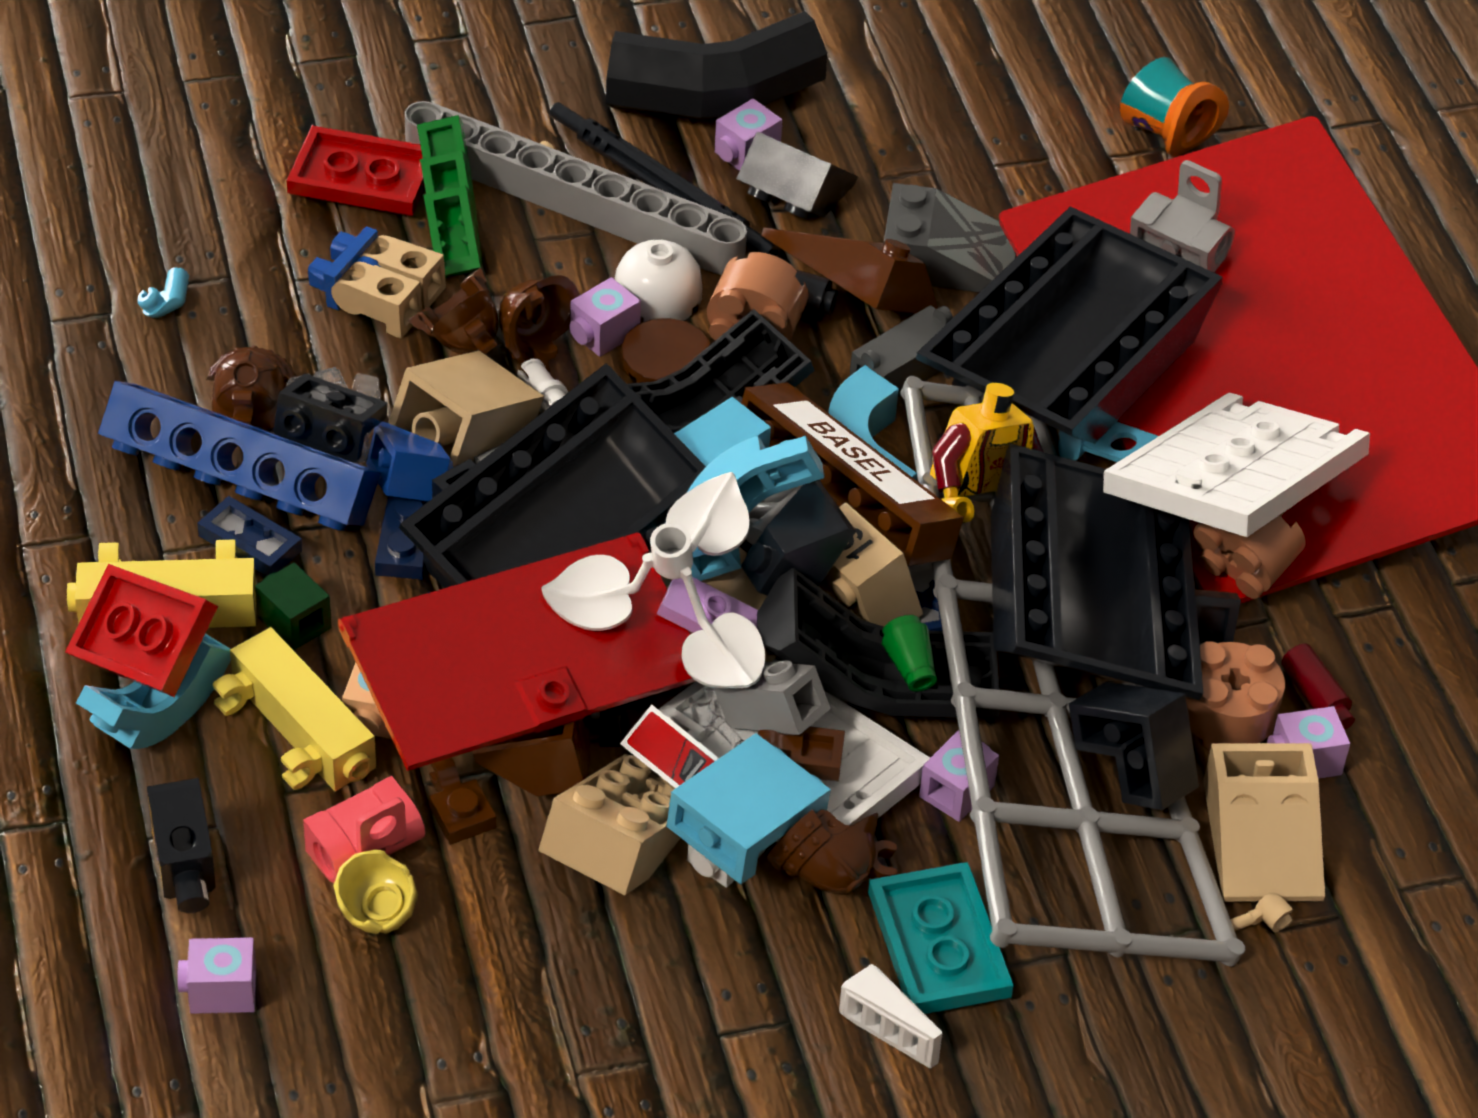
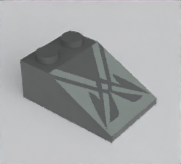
M893 183L883 243H885L886 239H894L908 245L911 248L909 254L925 263L932 287L980 293L1015 259L1016 253L1003 232L999 221L937 188Z

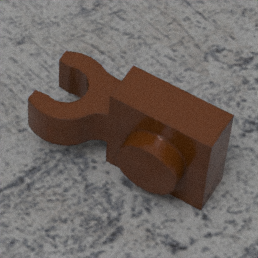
M810 726L800 735H786L773 730H758L759 736L771 745L781 749L787 757L810 774L822 780L839 782L845 731Z
M452 757L432 763L431 766L434 771L429 773V778L437 793L429 795V808L449 845L495 829L497 816L477 780L473 779L461 783Z

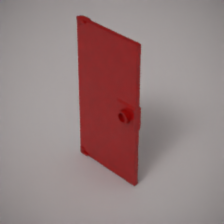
M639 532L338 619L339 631L357 663L407 771L525 734L545 731L583 719L585 716L696 682L687 673L682 662V647L684 641L690 635L689 630L657 615L667 588L654 567L648 572L639 591L629 594L632 603V613L629 619L609 630L591 631L574 626L561 618L543 597L542 586L553 581L574 562L592 555H607L622 562L628 569L630 583H632L643 564V555L649 553V549Z

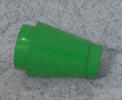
M915 615L900 616L888 622L883 628L882 646L907 683L909 690L919 692L932 687L937 682V677L935 675L928 626L921 623L919 617Z

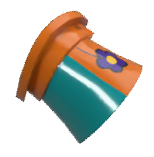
M1169 57L1158 58L1142 68L1128 84L1120 103V114L1123 121L1129 125L1146 129L1162 136L1163 140H1165L1166 152L1172 157L1182 155L1209 139L1223 125L1229 111L1228 98L1219 87L1209 82L1194 84Z

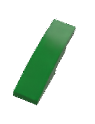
M459 115L417 124L423 159H420L426 190V194L423 196L433 251L444 255L445 278L475 272L479 268L482 269L476 205L462 120Z

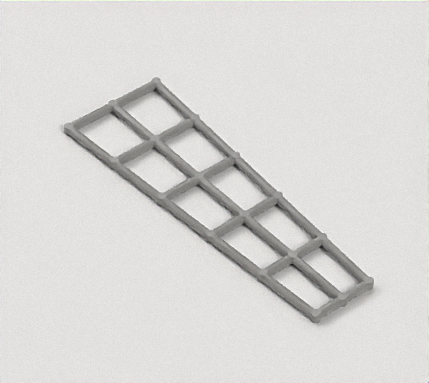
M909 376L900 391V395L905 400L917 479L921 485L938 498L944 497L943 492L938 491L936 479L930 475L933 458L923 400L966 406L982 403L985 393L969 385L962 387L926 382L918 377ZM1026 414L1032 419L1044 453L1058 456L1046 423ZM996 491L964 497L972 501L987 502L992 508ZM950 559L931 562L935 581L933 594L938 599L953 690L951 703L956 708L972 805L970 818L975 823L992 925L991 942L1000 948H1005L1009 944L1108 952L1114 957H1121L1124 954L1219 961L1229 967L1235 966L1245 952V945L1236 936L1198 834L1200 825L1196 819L1192 818L1185 796L1168 806L1172 819L1097 812L1093 809L1068 717H1071L1069 703L1077 698L1065 697L1061 694L1054 665L1034 660L1032 661L1041 694L974 687L971 683L957 599L993 603L992 583L955 579ZM976 707L1044 714L1048 718L1072 809L994 802L991 799ZM995 822L1071 829L1078 832L1105 931L1014 923L1011 917ZM1099 832L1176 839L1181 843L1216 940L1136 934L1127 931Z

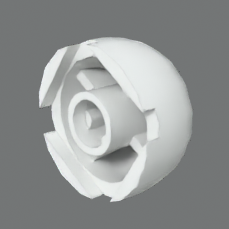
M648 240L636 244L626 252L617 267L615 280L641 300L640 316L644 317L643 322L663 318L684 321L692 315V308L697 304L699 306L702 301L700 266L689 250L678 243L667 240Z

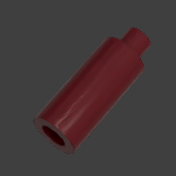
M1307 643L1291 648L1283 656L1281 665L1313 709L1334 706L1344 730L1351 727L1355 722L1354 716L1349 711L1352 707V700L1313 648Z

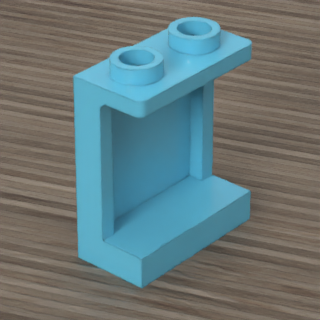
M755 733L671 791L666 827L742 885L755 875L760 852L784 836L812 809L815 813L820 810H827L831 789L823 784L817 776L810 774L787 757L781 749L771 745Z

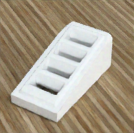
M871 964L843 983L841 986L839 1012L844 1017L931 1069L938 1064L942 1031L877 966Z

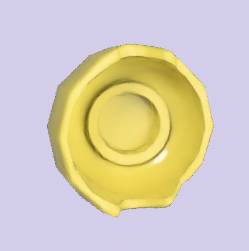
M378 849L356 853L339 868L334 883L337 904L344 917L353 926L373 934H379L380 932L387 934L399 929L412 916L418 897L413 876L410 874L407 866L391 858L383 850Z

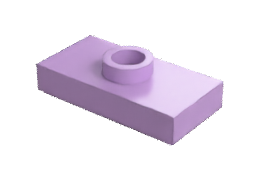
M692 577L706 618L710 624L722 614L734 612L746 617L757 628V609ZM672 579L657 611V615L691 632L703 630L697 621L683 579Z

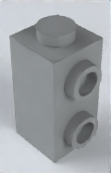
M787 660L779 662L765 661L764 670L759 681L749 688H713L729 728L757 731L767 729L779 733L800 735L831 709L816 667L814 665L792 664L791 661Z

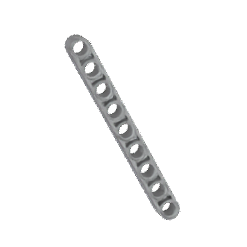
M421 101L413 103L404 112L405 142L420 144L417 124L459 115L463 123L472 180L637 244L648 240H667L678 243L689 250L700 268L718 275H722L725 266L732 258L738 256L737 260L745 258L747 229L743 222L736 218L432 102Z

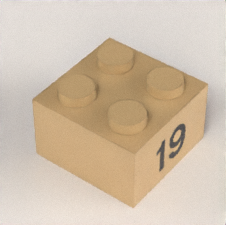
M844 503L839 508L854 527L856 533L819 587L860 619L883 627L891 620L900 616H922V608L903 552L849 504Z

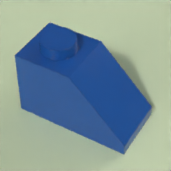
M381 422L374 428L366 465L381 472L378 484L385 495L430 501L432 499V479L453 468V462L441 444L386 422Z

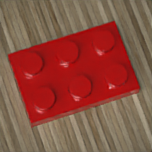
M312 125L286 180L287 193L413 216L425 188L420 159H423L420 144Z
M108 564L65 653L78 660L175 697L218 606L201 597Z

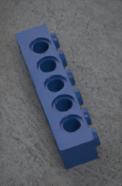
M114 381L98 432L99 435L113 439L112 448L137 456H139L140 450L154 454L152 462L173 470H180L181 465L195 469L193 477L198 480L219 486L222 480L237 485L235 493L259 501H262L263 495L278 500L276 506L278 509L300 516L304 515L305 510L320 515L318 523L340 531H345L347 525L364 526L381 474L380 471L344 460L280 437L272 432L129 382ZM158 417L161 429L158 436L154 439L150 426L153 419ZM198 431L202 438V445L195 454L191 447V439ZM239 446L243 452V461L240 467L236 469L232 463V454L235 448ZM281 461L285 468V476L277 484L273 477V469L276 463ZM320 476H323L327 483V491L322 499L316 496L314 489L315 483Z

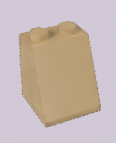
M475 351L406 368L388 423L440 443L453 462L454 468L468 459L474 462L475 456L503 444L538 416L544 395L481 351Z

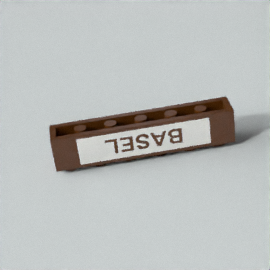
M790 383L745 387L741 404L771 427L770 447L786 440L806 436L823 465L824 478L820 479V482L838 507L844 503L849 504L903 552L908 566L952 559L964 519L961 514Z

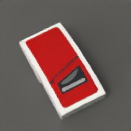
M652 704L620 743L674 788H677L719 759Z

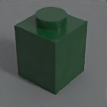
M295 562L278 572L269 574L263 581L255 585L258 618L268 628L272 627L293 651L332 628L330 596Z

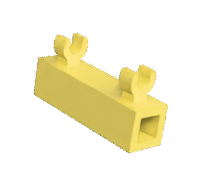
M236 539L216 540V559L121 562V559H119V543H99L98 562L77 563L76 583L67 584L68 611L77 612L78 624L107 565L111 564L201 597L218 606V609L208 628L256 626L254 558H237Z
M272 627L230 649L232 674L223 675L212 683L213 688L220 695V697L214 700V704L225 716H229L240 710L247 700H250L288 740L294 749L286 752L281 757V762L289 769L282 774V778L293 790H298L307 785L318 773L336 792L351 782L362 780L370 771L376 768L375 736Z

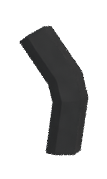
M805 11L733 41L700 44L615 31L606 76V104L615 108L695 120L721 118L751 99H755L764 106L826 80L828 53L815 20Z
M753 309L682 369L657 381L627 385L673 433H676L731 397L741 403L745 387L786 382L796 387L815 370L808 357Z
M795 568L787 571L777 579L757 612V629L766 649L783 661H791L792 664L814 665L824 691L842 701L890 716L957 718L956 708L951 703L953 690L943 631L929 630L937 682L926 690L913 692L909 690L907 683L882 646V639L884 637L883 626L860 619ZM963 631L972 685L978 688L999 690L997 652L994 650L993 632ZM976 707L977 718L999 719L1000 710Z

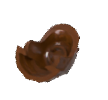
M481 268L468 276L460 284L462 289L449 300L433 310L431 307L425 308L407 320L418 330H423L429 336L435 337L452 352L461 355L475 351H481L486 354L498 345L495 341L499 328L498 313L490 297L489 290L485 285L487 280Z
M556 275L542 280H528L520 283L503 295L504 298L500 303L498 324L503 331L506 348L512 354V359L516 360L520 366L527 360L539 359L543 362L547 371L551 372L548 361L555 358L559 352L553 341L570 328L571 300L579 296L574 282L568 277Z
M255 345L236 348L227 354L221 355L220 359L209 369L210 373L207 380H214L212 411L270 432L274 428L279 392L297 379L296 373L287 360L275 354L273 350L258 348Z
M812 809L778 841L769 852L766 861L775 869L785 870L788 875H792L795 878L801 877L819 890L834 894H851L868 877L875 879L897 874V868L883 866L878 860V857L891 858L897 850V844L888 840L874 841L878 813H874L855 825L849 826L837 820L827 810H820L815 813Z

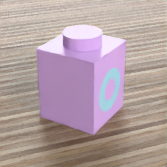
M751 99L716 120L715 153L722 160L730 163L740 171L757 131L781 142L783 119L755 99Z
M610 277L571 300L570 333L579 344L587 346L596 355L601 357L621 345L626 334L640 324L641 300Z
M1334 706L1278 714L1273 735L1269 736L1267 743H1311L1318 779L1342 775L1350 747L1349 739Z
M959 730L923 765L919 793L920 798L958 822L972 810ZM982 742L989 788L991 790L995 786L999 754L992 751L988 745Z
M254 938L189 939L188 960L178 961V991L188 992L190 1014L255 1012L257 968Z

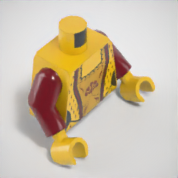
M1002 383L988 384L982 403L957 407L951 414L945 433L932 450L933 464L930 475L936 479L938 491L944 494V498L941 500L964 517L963 522H970L974 517V505L969 498L964 496L997 491L1006 450L1010 443L1044 452L1032 419L1012 404L1014 390Z

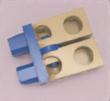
M367 226L357 237L340 231L332 240L330 246L331 259L335 261L330 262L316 257L308 267L309 285L325 292L327 307L335 310L341 308L347 313L354 315L361 313L386 324V333L400 339L413 326L407 320L421 310L430 307L446 288L443 254L390 236H378V230Z

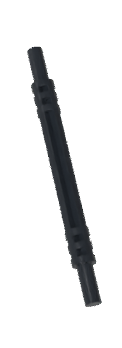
M556 102L551 107L549 115L575 132L577 139L647 185L740 220L747 229L746 245L756 252L777 255L779 247L752 229L750 222L594 119H584L560 102Z

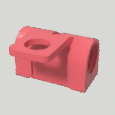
M392 775L377 782L373 787L325 811L317 812L303 819L305 850L324 876L332 883H335L339 868L356 853L378 849L383 850L389 856L425 837L424 823L417 807Z

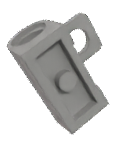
M1185 160L1180 165L1178 195L1174 200L1157 192L1148 196L1131 216L1130 234L1211 272H1215L1230 251L1235 236V229L1217 220L1220 210L1221 176L1196 163ZM1190 176H1197L1203 179L1208 184L1210 193H1204L1196 189L1191 182Z

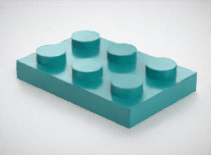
M968 862L869 880L868 894L901 990L924 1014L1012 997L1014 985L1000 947L994 945L990 940L992 926Z

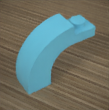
M864 365L838 387L830 402L828 413L917 480V473L881 448L873 439L877 433L895 421L899 388Z
M757 435L734 445L715 458L698 475L688 491L714 477L733 472L748 513H750L757 504L771 495L823 479V465L806 436L786 440L778 445L766 448ZM698 547L693 552L692 577L700 581L741 569L739 547L719 556L707 555Z
M205 633L175 697L136 682L116 690L85 685L76 704L92 713L89 720L94 726L130 749L152 746L172 735L205 703L214 690L212 683L223 676L231 661L230 648Z

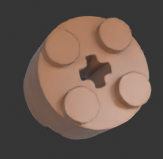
M762 252L749 253L748 257L737 260L738 256L732 258L725 266L707 306V317L711 325L709 328L710 336L716 341L750 311L755 309L785 338L791 341L809 296L805 282L802 287L795 277L797 270L785 260Z
M1285 512L1248 537L1203 523H1198L1194 529L1195 541L1202 552L1197 558L1200 565L1214 576H1219L1224 572L1236 580V585L1240 591L1252 599L1259 598L1263 592L1267 591L1304 550L1306 545L1305 536L1297 522L1290 528L1281 517Z
M1211 641L1200 644L1204 694L1200 700L1186 698L1191 732L1203 740L1201 746L1210 750L1211 744L1260 743L1273 735L1285 690L1284 675L1275 661L1274 652L1261 644L1251 646L1239 642L1216 643Z

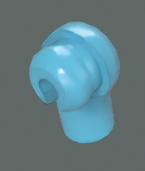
M172 268L167 273L165 289L162 292H159L154 287H149V294L143 290L137 299L138 305L143 309V314L150 318L158 319L182 307L186 300L189 283L188 272L182 268Z

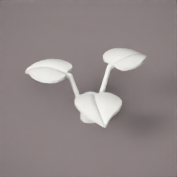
M733 472L719 475L701 483L673 504L667 514L666 524L657 527L653 531L650 538L652 553L643 555V564L632 583H630L628 569L622 562L607 555H592L574 562L553 581L542 586V594L546 602L565 621L582 629L603 631L617 627L629 619L632 613V603L629 594L639 591L651 568L654 567L658 574L668 579L682 578L697 621L703 629L693 632L684 641L682 662L687 673L695 681L712 688H749L759 681L763 673L765 650L758 629L746 617L734 612L722 614L710 624L706 618L692 578L693 552L697 547L707 555L719 556L737 549L748 535L750 526L749 513Z

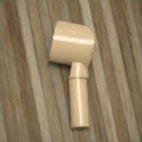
M1268 893L1261 898L1255 909L1230 920L1235 931L1264 921L1276 933L1292 923V917L1289 914L1293 911V908L1280 895Z

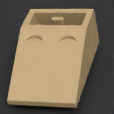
M1211 744L1203 783L1223 901H1260L1268 893H1276L1283 897L1285 901H1324L1325 884L1319 781L1312 744Z
M624 754L553 799L538 851L623 895H627L652 876L681 839L666 827L671 791L675 788L636 756Z

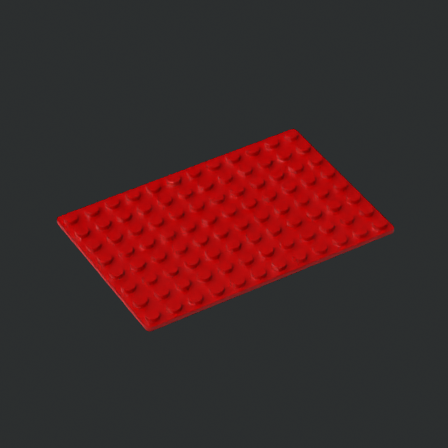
M1308 116L1016 206L999 214V224L1018 256L1070 206L1130 234L1131 216L1148 196L1157 192L1174 200L1178 195L1180 165L1185 160L1196 163L1221 176L1220 210L1217 220L1235 229L1231 249L1224 261L1214 272L1223 277L1222 285L1195 341L1117 422L1160 436L1230 392L1243 396L1242 405L1247 407L1261 401L1338 423L1339 433L1347 435L1354 429L1370 433L1369 454L1286 510L1281 516L1290 528L1297 522L1304 533L1306 545L1304 550L1276 582L1259 597L1478 525V367L1318 118ZM1190 176L1191 182L1196 189L1204 193H1210L1209 186L1203 179L1197 176ZM1118 439L1124 451L1136 445V441L1133 439ZM1189 519L1193 573L1199 589L1237 593L1241 603L1253 600L1240 591L1236 585V580L1224 572L1219 576H1214L1200 565L1197 558L1202 552L1194 538V529L1199 522Z

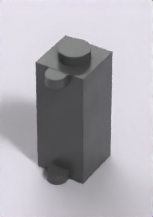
M930 305L853 351L851 355L850 376L866 365L899 388V398L901 396L900 391L909 376H915L922 381H926L941 372L916 360V354L953 318L950 309L946 306L935 309Z

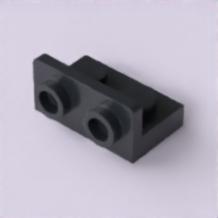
M305 373L279 392L274 433L280 437L355 463L362 456L365 435L386 419L388 402Z

